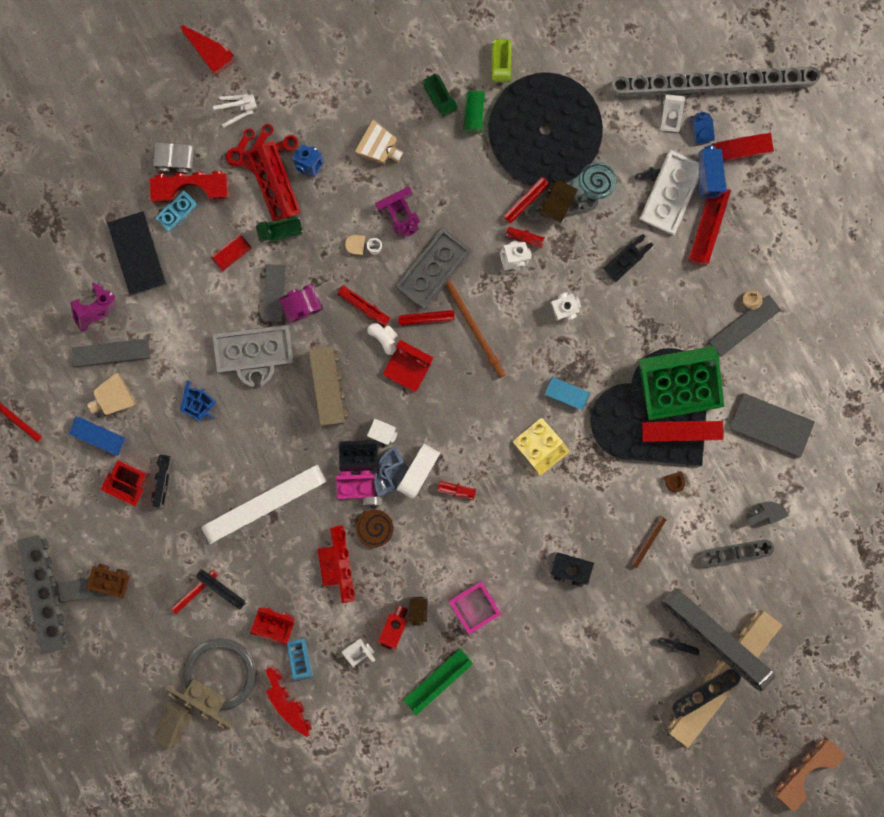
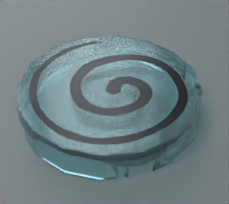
M601 162L587 164L579 176V186L584 191L583 193L593 199L606 198L614 192L617 185V176L614 170Z

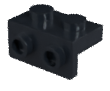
M376 440L339 442L340 472L378 470V447Z

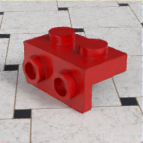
M258 607L250 634L287 646L295 619L287 613L280 614L268 607Z

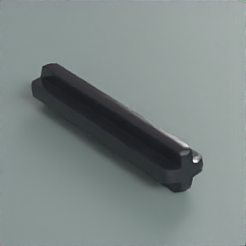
M203 569L198 571L196 578L237 609L243 608L246 603L244 599Z

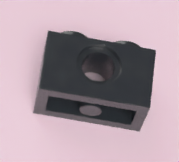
M556 552L550 574L554 575L553 579L564 582L565 579L572 580V585L583 587V584L588 585L594 562ZM569 565H575L577 568L576 573L572 576L566 573V568Z

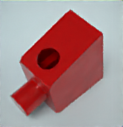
M397 605L394 614H389L377 645L395 652L408 621L404 619L408 611L407 608ZM392 623H397L399 625L398 629L392 628Z

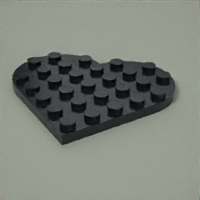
M675 348L660 349L652 352L645 358L683 352V350ZM639 364L634 371L631 383L619 384L609 388L595 402L590 417L591 431L595 441L609 455L624 460L703 465L704 441L643 442L642 422L706 421L707 410L649 420Z

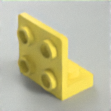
M540 418L513 440L514 445L540 476L570 452L564 442L543 418Z

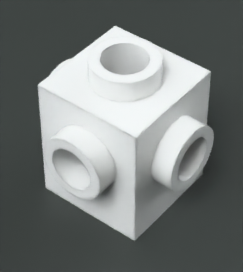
M511 242L508 245H504L499 253L504 270H522L531 259V251L527 248L526 242Z
M567 292L558 295L557 300L550 303L557 321L564 318L566 321L577 318L576 314L580 312L579 308H581L578 297L574 298L573 294L568 295ZM564 304H568L570 309H565Z

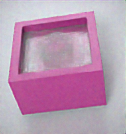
M482 581L449 600L468 634L502 615Z

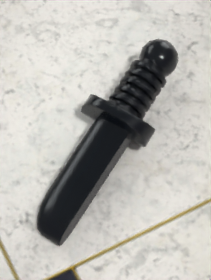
M649 167L650 171L635 174V179L639 181L651 178L652 181H656L655 177H658L661 168L654 170L653 167Z
M663 637L658 638V644L671 647L672 652L680 650L699 656L700 650L698 648L680 643L679 638H675V640H668Z

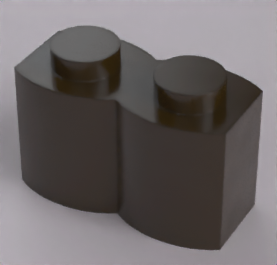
M558 179L556 183L552 182L547 191L550 194L548 199H543L539 206V210H541L540 216L561 225L578 189Z
M409 597L408 622H412L413 626H423L424 622H428V597Z

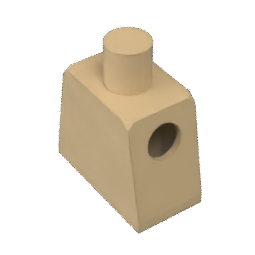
M115 373L93 391L96 400L87 404L92 414L103 410L107 416L137 406L120 373Z

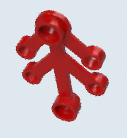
M265 124L262 127V132L252 148L264 144L268 136L274 133V128L271 124ZM266 127H271L270 133H265ZM248 128L244 131V136L238 146L227 151L226 161L233 167L242 165L252 171L255 176L251 163L247 160V150L244 151L248 142L255 138L254 130ZM248 131L253 132V136L250 138L246 137ZM287 135L282 142L275 143L278 151L283 149L294 151L299 144L297 138L293 135ZM294 141L295 144L293 147H289L287 143ZM255 151V157L260 161V155L258 151ZM234 154L239 155V159L236 161L232 160Z

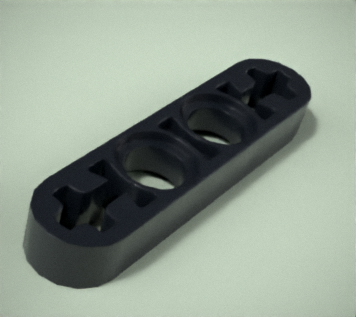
M733 669L723 671L675 700L672 705L673 712L680 717L690 714L735 687L740 682V675ZM728 673H731L732 675L736 674V677H734L735 681L733 683L731 681H727L725 683L727 685L726 688H724L723 683L720 680H718L720 677H722L723 681L727 679ZM713 682H717L720 685V690L717 693H712L709 690V686ZM696 692L703 694V700L700 703H695L692 699L693 694ZM689 697V701L694 707L691 708L688 705L684 708L685 712H677V704L681 703L683 705L687 703L685 699Z

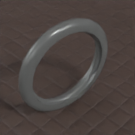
M225 638L210 639L194 648L188 656L184 666V684L187 689L193 680V670L196 661L206 651L213 648H227L234 651L243 660L247 677L240 693L234 698L225 701L220 711L230 710L242 704L252 693L256 681L255 663L247 649L241 644Z

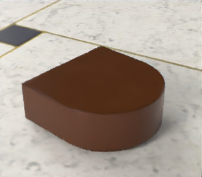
M682 471L663 476L669 491L680 492L684 489L685 478Z

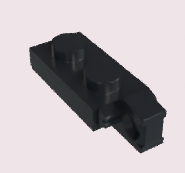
M159 454L157 460L159 473H156L154 479L156 489L151 495L152 507L162 509L165 507L172 456Z

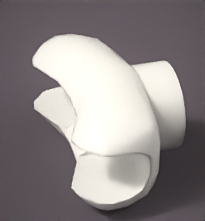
M378 323L371 324L368 327V334L375 337L382 344L386 354L393 355L397 350V344L394 341L398 336L389 325L383 328Z

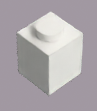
M374 419L367 437L389 446L390 442H395L398 433L395 432L396 427Z

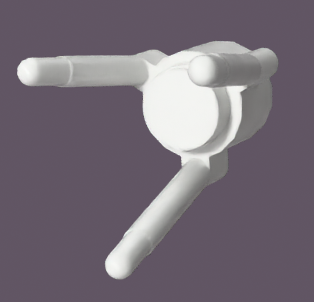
M253 94L221 96L219 100L239 101L213 106L212 108L217 110L240 105L241 110H245L242 114L222 124V127L225 128L241 118L253 114L252 110L257 109Z

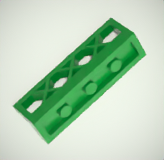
M459 648L403 701L411 708L413 714L417 716L471 667L473 661Z

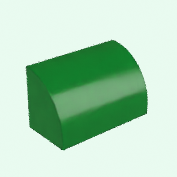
M485 91L466 92L463 132L482 133Z

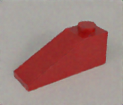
M184 25L180 26L181 31L215 76L234 63L232 60L234 55L228 47L223 48L220 43Z

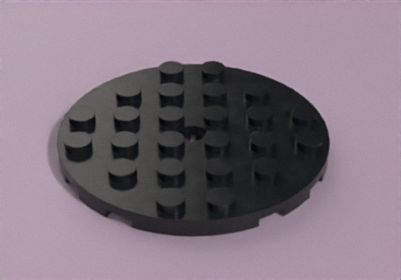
M543 72L530 74L516 80L500 94L491 111L488 133L493 154L507 173L519 181L532 186L543 177L549 182L548 187H550L551 183H556L557 179L564 183L576 179L592 164L602 142L603 123L598 105L586 88L567 76ZM542 125H548L551 127V132L544 135L541 133L540 128Z

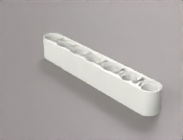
M316 465L203 525L201 529L209 544L327 481L319 466Z

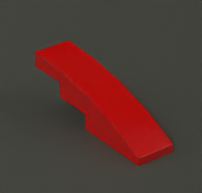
M723 421L642 422L643 442L724 440Z

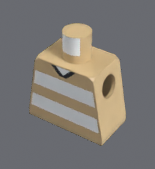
M372 120L355 151L358 156L384 165L388 158L399 162L404 152L395 148L398 142L397 138L374 120Z

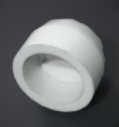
M371 238L367 242L368 252L374 255L380 253L382 242L377 238Z

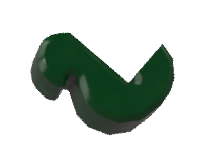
M435 73L422 80V86L439 117L445 118L457 111V104L454 98H451L439 74Z
M298 216L269 223L263 221L255 226L258 240L262 244L295 238L303 234Z

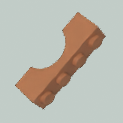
M827 737L824 740L820 739L814 746L816 749L811 754L807 753L801 760L803 763L798 768L794 767L788 774L790 777L785 782H780L775 788L776 792L774 794L793 812L807 799L804 792L806 776L812 770L819 767H827L834 770L846 756Z

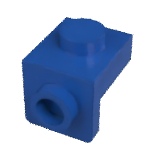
M699 112L691 116L695 143L715 141L713 119L710 114Z

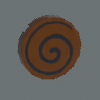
M373 509L360 515L356 522L355 530L361 543L368 547L376 548L389 542L393 535L394 526L388 514L381 510Z

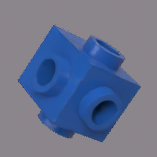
M302 144L299 150L297 149L293 154L295 169L301 174L306 173L315 177L325 163L322 153L313 146L308 147Z

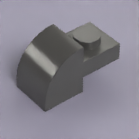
M765 501L759 503L762 511H759V509L748 513L749 517L745 518L748 526H752L764 519H767L769 524H773L789 515L786 509L779 503Z

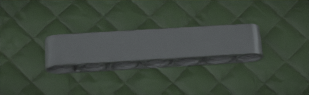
M675 588L661 602L667 612L756 690L762 692L774 680L775 674L770 668L683 592Z

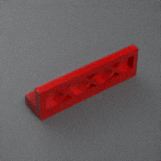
M274 140L247 150L248 158L272 221L285 219L301 213ZM255 151H258L260 155V162L256 160ZM262 170L266 171L267 179L263 178ZM269 188L273 190L274 197L270 196ZM276 206L280 208L282 216L278 217L275 210Z
M726 189V192L719 198H707L689 255V261L705 266L709 264L731 190Z

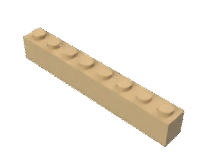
M763 610L757 611L750 619L752 623L748 628L745 626L741 630L738 640L757 658L783 626ZM720 658L715 665L717 667L713 673L710 672L703 681L707 682L723 671L732 668ZM728 673L727 679L723 681L722 677H720L718 680H720L723 683L724 688H726L727 685L725 683L727 681H731L733 683L735 681L734 677H736V674L732 675L731 673ZM717 682L711 683L709 686L710 692L717 693L720 690V685ZM735 687L684 717L679 716L678 719L674 718L668 726L670 728L668 732L689 748ZM700 692L694 693L693 701L695 703L702 702L703 694ZM691 702L689 704L686 703L680 711L683 713L685 712L684 708L686 706L690 705V707L692 708L694 707V705H692Z

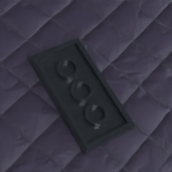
M144 211L107 222L129 295L166 285L167 283Z

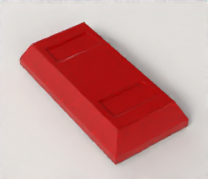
M240 233L212 255L211 258L223 272L251 250L252 247Z

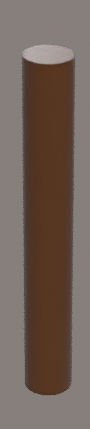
M662 516L659 517L630 565L638 568L667 519Z

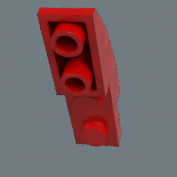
M274 666L267 668L265 672L272 687L267 689L266 693L274 708L292 728L306 737L309 736L312 726L309 719L305 720L302 714L305 710L301 701L297 702L296 698L289 701L288 697H290L286 686L282 687L280 682L282 676L279 669H275Z

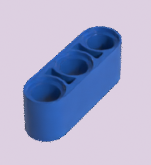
M75 416L68 431V434L117 456L126 440L125 437L78 416Z

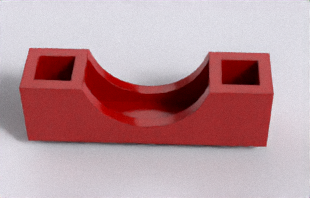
M212 171V174L204 175V172H193V175L185 176V173H174L172 177H166V174H156L154 178H150V197L152 203L172 202L176 193L187 186H196L203 189L210 200L229 199L228 175L223 173V171Z

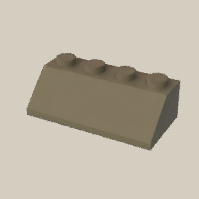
M333 346L310 348L309 355L320 425L323 427L345 423L348 414L347 408L342 406V400L345 399L344 389L339 387V381H342L341 370L336 368V362H339L338 351H334Z

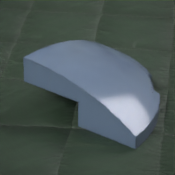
M396 445L389 449L379 461L378 473H375V489L378 497L397 490L408 471V467Z

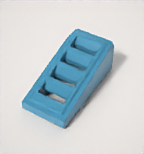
M305 638L289 641L287 650L293 680L301 681L313 678ZM302 646L303 648L292 651L293 647ZM303 653H304V656H303V657H299V658H295V659H294V655H298V654H303ZM304 661H305V664H304V665H300V666H296V665H295V663H299V662H304ZM307 669V672L297 674V671Z

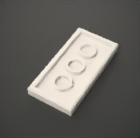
M669 150L639 220L666 233L675 235L699 180V163L673 150Z

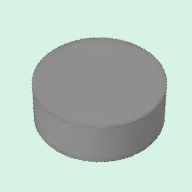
M364 497L363 506H382V498Z

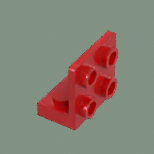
M399 340L396 346L397 350L392 355L383 375L417 392L434 357Z

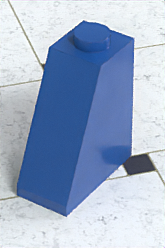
M705 146L699 152V198H719L726 192L722 149H716V146Z

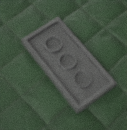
M442 228L397 283L395 288L423 310H426L473 251Z
M743 393L729 429L801 457L815 421Z

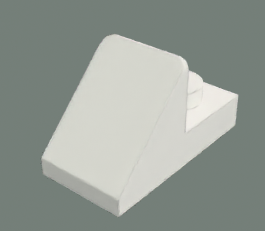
M665 96V101L662 105L660 130L679 132L685 103L684 96Z

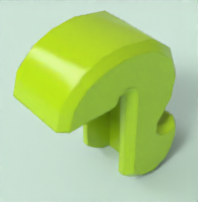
M510 39L493 40L491 80L493 82L509 83L511 80L512 41Z

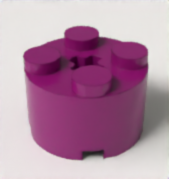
M313 283L299 291L294 289L288 292L287 295L279 298V303L288 323L300 321L324 309Z

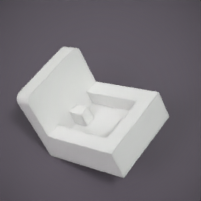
M361 638L342 651L344 657L352 666H355L366 657H369L372 662L376 660L373 656L375 651L369 643L365 644Z

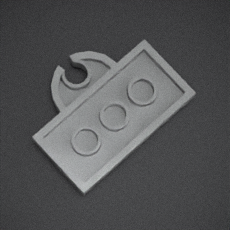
M289 325L212 334L217 373L237 371L241 381L251 387L255 386L251 379L254 372L261 373L262 379L260 384L263 386L272 379L276 365L294 363Z

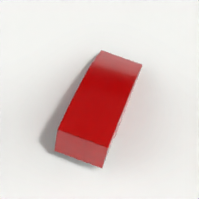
M771 133L735 138L711 144L716 146V149H722L723 162L752 158L753 156L767 155L774 152Z

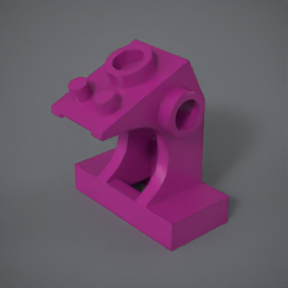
M409 186L375 203L378 212L388 209L394 221L391 225L395 233H400L402 238L411 236L418 231L419 227L417 224L420 223L416 212L411 213L405 199L413 196ZM405 209L409 218L399 222L395 213Z
M92 282V291L97 298L92 304L82 305L78 299L70 302L72 318L81 333L88 330V325L108 316L116 306L113 293L102 289V284L100 283L97 285Z

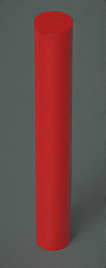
M0 402V412L39 443L43 437Z
M215 570L209 573L214 578L218 576ZM200 581L171 610L177 614L206 585Z

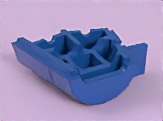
M187 380L180 411L199 421L205 415L215 418L208 411L216 404V401L205 392L206 389L190 388L192 382Z

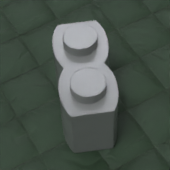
M155 143L153 166L158 169V172H169V169L177 170V173L188 174V171H193L194 146Z

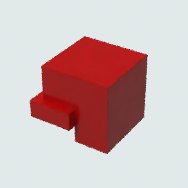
M117 460L112 473H108L100 490L136 507L144 491L143 487L149 473L122 460Z

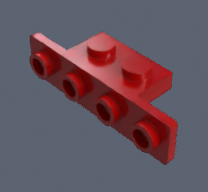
M343 525L330 527L333 546L317 549L323 587L339 584L342 603L355 601V589L352 582L346 532Z

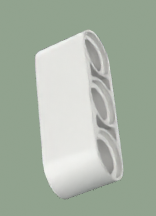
M423 443L397 490L414 499L440 452Z

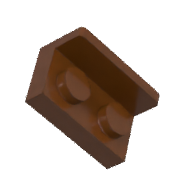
M100 563L98 566H92L87 589L125 599L132 575H128L127 570L117 568V571L109 570L110 566Z

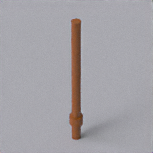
M450 279L445 286L488 357L489 365L493 366L499 378L504 377L506 373L499 363L498 355L492 351Z

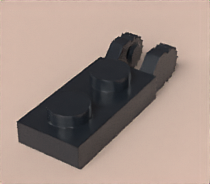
M644 234L639 236L633 243L631 242L603 268L615 283L654 246L652 243H648L641 252L635 247L646 237Z

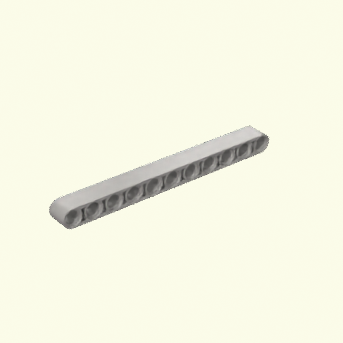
M811 66L618 76L613 80L611 91L616 96L802 88L814 86L819 81L821 73L818 68ZM806 73H812L815 76V80H808ZM787 74H793L796 77V81H789ZM768 75L776 76L777 82H770ZM749 76H756L758 83H751ZM730 77H737L739 84H732ZM711 78H718L720 80V85H713L711 83ZM692 79H699L701 81V86H694L692 84ZM660 80L663 83V87L656 88L653 82ZM673 80H680L682 86L679 88L675 87L672 83ZM641 81L644 84V88L637 89L634 83ZM622 82L625 85V89L618 90L615 84Z

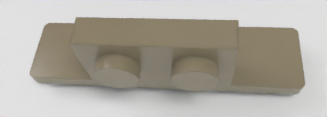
M193 679L184 695L169 686L165 687L168 690V696L175 700L178 697L184 700L183 705L191 710L194 707L201 710V716L208 720L211 717L217 720L216 725L224 730L227 727L230 729L233 727L232 724L217 716L227 698L199 681Z

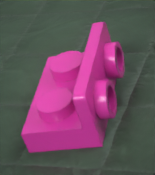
M351 471L340 472V476H336L337 499L376 497L375 474H371V471H359V475H351Z

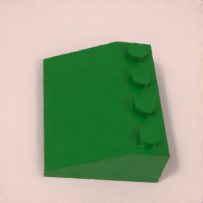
M715 346L638 359L649 420L725 407L719 355Z

